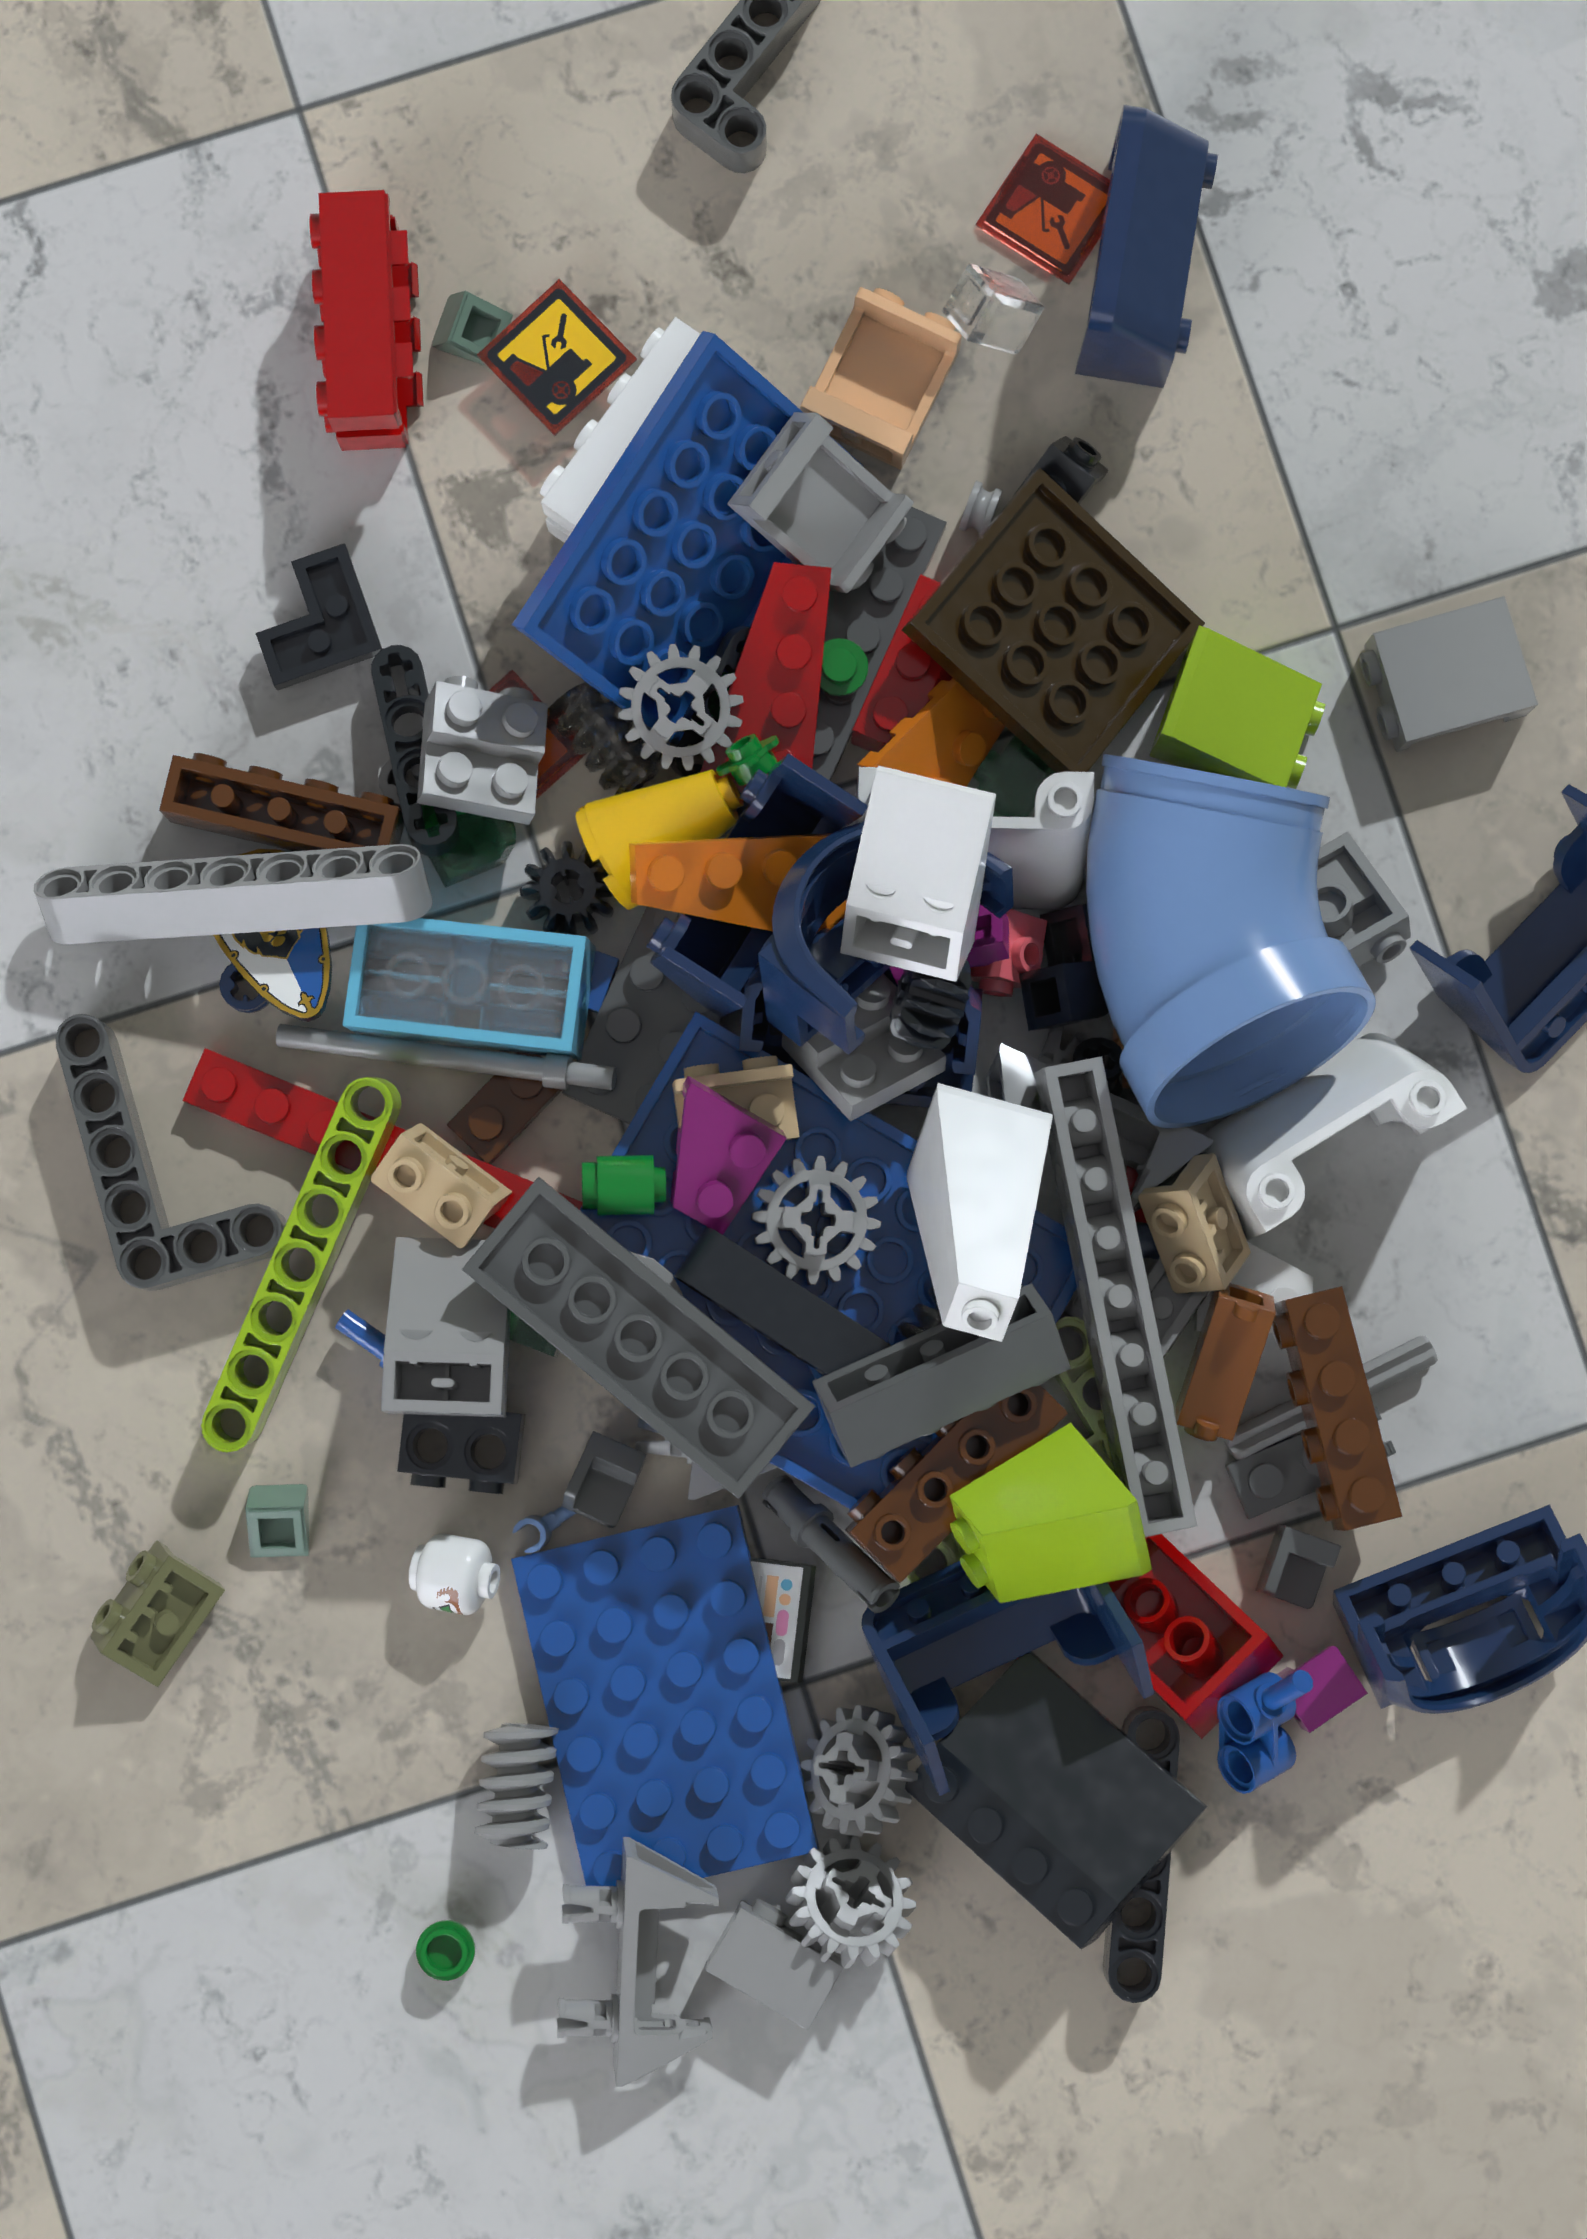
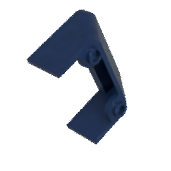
M1123 105L1109 158L1108 170H1111L1110 184L1087 327L1078 356L1075 374L1164 388L1175 352L1186 354L1189 343L1192 319L1182 318L1201 192L1202 188L1212 189L1218 154L1208 153V140L1147 108Z
M788 753L771 768L768 774L760 769H757L739 797L747 803V806L727 838L834 833L862 817L868 805ZM679 913L674 922L667 917L662 919L646 947L654 951L650 960L654 967L702 1006L719 1017H723L743 1008L749 997L740 991L759 962L758 953L773 932Z
M1570 784L1561 793L1578 826L1559 841L1554 851L1553 870L1560 884L1486 960L1468 949L1458 951L1444 958L1418 940L1409 947L1437 996L1503 1060L1523 1073H1532L1543 1067L1587 1022V794Z
M958 1561L900 1588L898 1598L885 1611L874 1613L867 1607L862 1616L861 1625L867 1645L903 1728L939 1796L950 1792V1788L935 1741L945 1737L955 1728L960 1713L957 1700L951 1689L1056 1640L1064 1656L1078 1665H1096L1118 1655L1143 1699L1154 1695L1143 1641L1108 1583L999 1603L986 1585L979 1589L974 1586L966 1575L961 1562Z

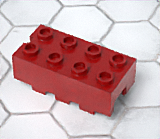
M385 190L318 193L319 213L310 214L309 226L311 245L313 249H317L319 266L321 268L312 270L314 304L320 306L321 320L324 325L314 326L317 361L322 360L323 375L326 378V381H317L316 383L319 417L324 416L327 433H336V439L342 451L406 448V444H409L407 407H424L422 373L417 371L413 373L412 352H421L420 319L415 316L411 318L410 298L419 297L418 265L412 261L411 263L408 262L407 230H399L395 216L390 215V198Z

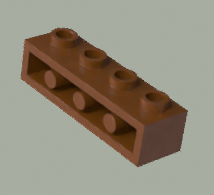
M194 753L192 759L177 755L172 757L159 811L171 823L291 851L400 844L405 824L403 814L399 807L393 806L394 800L387 796L372 792H361L360 798L338 793L339 787L315 779H305L304 785L282 780L283 774L259 766H249L248 772L226 767L227 761L203 753Z
M1343 1287L1327 1289L1275 1303L1277 1314L1274 1317L1272 1327L1279 1348L1287 1350L1292 1369L1291 1372L1286 1373L1287 1385L1294 1406H1301L1307 1429L1301 1430L1302 1443L1309 1463H1316L1322 1486L1316 1487V1496L1324 1521H1331L1333 1530L1348 1531L1403 1517Z
M1039 1385L1032 1386L1005 1398L986 1410L974 1412L943 1426L935 1432L937 1437L921 1453L913 1446L892 1466L889 1472L895 1479L879 1495L873 1489H870L852 1506L847 1514L854 1521L845 1531L895 1581L901 1583L952 1532L950 1523L954 1522L956 1517L950 1495L1041 1441L1068 1412Z

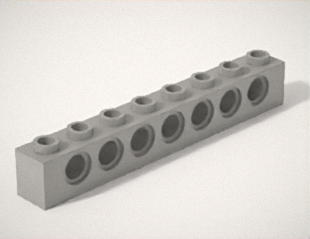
M1101 1056L1044 1067L1035 1072L1034 1077L1041 1111L1053 1114L1048 1146L1114 1472L1138 1501L1145 1537L1196 1527L1197 1521L1103 1059Z

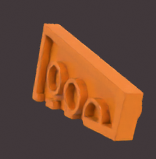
M954 678L950 681L941 680L927 694L930 701L913 718L904 717L889 732L892 739L878 753L870 751L857 764L859 767L882 766L967 787L1005 728V725Z
M832 833L629 843L631 902L773 932V907L782 881L791 867L808 849ZM847 900L826 918L817 933L824 928L831 930L845 917Z

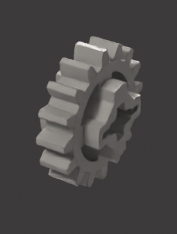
M676 644L669 645L668 659L660 661L654 652H648L647 660L650 668L646 672L633 666L629 670L633 679L637 681L635 689L627 687L620 688L619 695L631 700V708L618 712V718L626 721L633 720L635 725L625 735L626 740L630 742L642 738L646 744L640 756L643 759H647L655 751L661 753V765L664 769L669 768L673 757L682 758V764L686 771L692 770L693 756L701 754L703 759L709 764L714 762L715 759L711 747L717 743L722 747L729 748L733 743L724 734L726 727H741L742 720L730 715V707H735L744 702L743 696L729 695L727 687L737 679L735 674L731 673L720 677L716 670L719 667L721 658L716 655L707 664L699 661L700 647L696 645L689 652L688 658L680 657ZM677 668L695 671L685 683L669 685L658 677L659 674ZM711 684L715 688L720 702L718 722L705 713L703 695ZM662 690L668 696L672 694L677 698L682 697L685 692L691 694L694 698L691 709L704 725L700 726L694 720L689 721L683 717L676 723L670 721L667 716L671 708L665 702V698L657 691ZM644 693L657 703L659 719L650 731L647 729L641 713V702ZM693 730L704 739L688 747H674L666 744L675 732Z
M824 1156L816 1157L812 1170H806L802 1161L799 1158L791 1162L793 1176L788 1178L785 1174L776 1170L771 1174V1178L777 1186L775 1192L760 1189L756 1195L762 1202L767 1204L766 1211H758L751 1214V1220L765 1224L766 1230L754 1238L755 1245L770 1243L773 1251L768 1255L765 1262L768 1265H772L781 1259L788 1263L785 1269V1276L789 1279H792L801 1269L806 1271L808 1285H816L820 1271H826L832 1283L841 1280L839 1265L844 1263L848 1268L857 1271L862 1267L855 1255L857 1250L872 1252L876 1247L871 1240L865 1237L866 1231L881 1227V1221L867 1217V1210L876 1205L878 1199L877 1197L862 1198L859 1190L864 1186L867 1179L861 1176L852 1182L844 1178L847 1173L848 1164L843 1161L831 1172L826 1170ZM807 1182L805 1199L796 1207H779L783 1197L790 1189ZM830 1185L838 1188L848 1198L853 1211L841 1210L830 1197ZM818 1194V1206H820L821 1215L831 1218V1226L820 1230L819 1238L815 1239L814 1248V1236L811 1235V1227L801 1224L800 1218L812 1211ZM778 1229L791 1231L802 1244V1257L794 1254L783 1243ZM837 1234H853L850 1242L842 1252L825 1260L827 1243Z
M856 1705L854 1710L840 1707L836 1709V1721L822 1719L819 1722L823 1733L820 1740L808 1738L807 1745L814 1751L813 1759L801 1761V1768L811 1771V1780L804 1783L806 1793L815 1794L816 1798L812 1801L809 1811L812 1814L824 1815L822 1826L825 1828L840 1830V1834L862 1837L863 1833L878 1835L882 1833V1821L897 1823L900 1820L898 1811L895 1808L898 1802L911 1804L912 1797L904 1790L906 1782L917 1781L919 1774L908 1770L907 1762L913 1760L918 1754L914 1748L903 1746L908 1735L903 1727L894 1725L896 1716L892 1713L878 1711L877 1708ZM862 1769L864 1772H854V1770Z
M852 1836L845 1849L841 1848L840 1843L835 1837L831 1838L823 1847V1853L816 1848H812L803 1859L805 1866L798 1865L790 1878L797 1887H793L790 1890L785 1902L799 1907V1910L790 1918L789 1924L791 1927L805 1926L808 1932L801 1941L804 1948L815 1942L823 1946L820 1952V1960L826 1962L833 1953L841 1954V1963L844 1969H849L856 1961L858 1955H860L867 1967L873 1966L879 1959L880 1952L889 1957L900 1945L897 1938L903 1939L912 1927V1924L904 1917H908L914 1911L916 1901L904 1898L902 1894L908 1890L913 1882L911 1878L907 1877L897 1879L894 1871L901 1861L895 1857L886 1863L879 1858L882 1845L877 1842L866 1852L861 1850L858 1836ZM837 1868H851V1869H853V1870L846 1871V1872H843V1873H842V1872H840V1871H838V1870H836V1869H837ZM849 1896L855 1900L853 1908L847 1904ZM861 1931L868 1936L853 1937L849 1936V1934Z

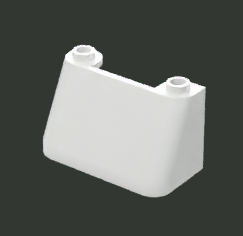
M859 767L856 798L866 805L869 803L877 767ZM1060 772L1044 779L1036 792L1034 817H993L988 852L1013 868L1014 906L1011 909H1060L1072 903L1080 892L1094 805V772ZM867 809L862 817L855 820V824L865 821Z
M1368 1033L1351 1041L1333 1058L1295 1084L1253 1106L1232 1114L1210 1128L1204 1135L1214 1141L1206 1154L1215 1153L1246 1239L1249 1240L1276 1227L1292 1217L1301 1208L1305 1199V1185L1292 1160L1369 1113L1377 1127L1388 1122H1401L1410 1126L1416 1136L1430 1128L1443 1124L1466 1110L1467 1107L1452 1083L1438 1070L1392 1038L1381 1033Z

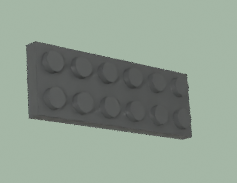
M540 1177L534 1181L461 1269L738 1499L815 1408L812 1402Z

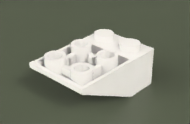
M877 767L846 903L840 953L954 982L957 981L975 939L996 800L995 793L887 767Z

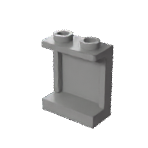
M794 412L727 505L793 563L832 568L830 591L848 593L850 590L861 586L867 580L874 567L872 560L884 544L892 542L902 532L907 522L905 515L914 502L905 494H895L888 490L829 436L833 427L818 413Z
M1505 596L1373 633L1364 645L1365 652L1360 654V664L1365 681L1368 686L1376 685L1382 706L1377 707L1376 710L1380 731L1385 740H1393L1396 752L1409 749L1416 742L1500 718L1507 722L1525 717L1538 705Z

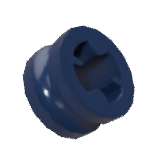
M232 963L228 965L221 974L219 983L221 995L226 1003L239 1012L249 1014L259 1012L267 1007L269 1003L259 994L253 1000L247 995L243 996V1001L235 998L234 995L238 992L239 987L234 980L240 973Z

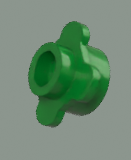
M755 734L739 739L726 749L725 753L729 760L716 769L717 774L724 776L731 773L737 785L743 786L748 784L757 769L766 774L769 773L771 768L778 762L771 749L778 745L779 739L774 735L759 741Z

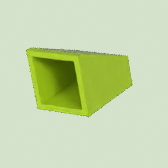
M1199 625L1185 651L1149 756L1183 768L1296 789L1307 761L1306 756L1298 754L1305 733L1311 736L1315 735L1326 705L1317 701L1322 683L1209 628Z
M1071 1422L950 1495L956 1520L950 1523V1527L959 1545L966 1553L960 1557L961 1565L974 1586L979 1589L986 1585L999 1603L1138 1577L1152 1570L1137 1499Z

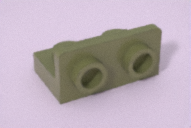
M157 1540L148 1552L144 1550L134 1558L126 1573L127 1582L115 1600L109 1599L100 1607L93 1619V1631L90 1637L101 1654L159 1687L225 1589L216 1580L173 1555L166 1545Z

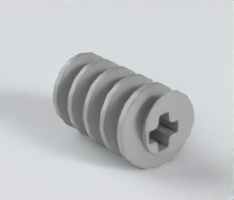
M504 1723L501 1724L500 1728L484 1732L483 1738L499 1745V1751L482 1755L481 1762L496 1768L497 1775L479 1779V1786L494 1792L495 1797L494 1799L477 1803V1810L493 1818L491 1823L475 1827V1834L490 1840L491 1844L503 1847L547 1849L548 1844L532 1834L549 1829L550 1820L534 1812V1810L550 1806L552 1796L536 1787L553 1782L554 1772L539 1765V1762L555 1758L557 1749L541 1741V1739L558 1734L559 1728L538 1724Z

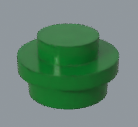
M838 638L825 642L820 690L836 697L855 693L862 687L868 674V660L864 651L859 645L847 639Z
M437 1921L429 1925L420 1935L416 1946L417 1961L421 1969L428 1976L436 1980L449 1981L459 1978L473 1963L475 1957L473 1936L465 1926L456 1921Z

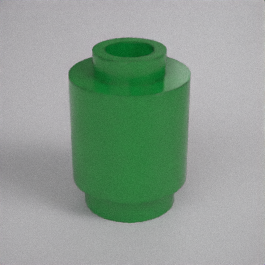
M653 1155L596 1156V1162H582V1210H597V1215H654V1203L666 1202L665 1167H654Z

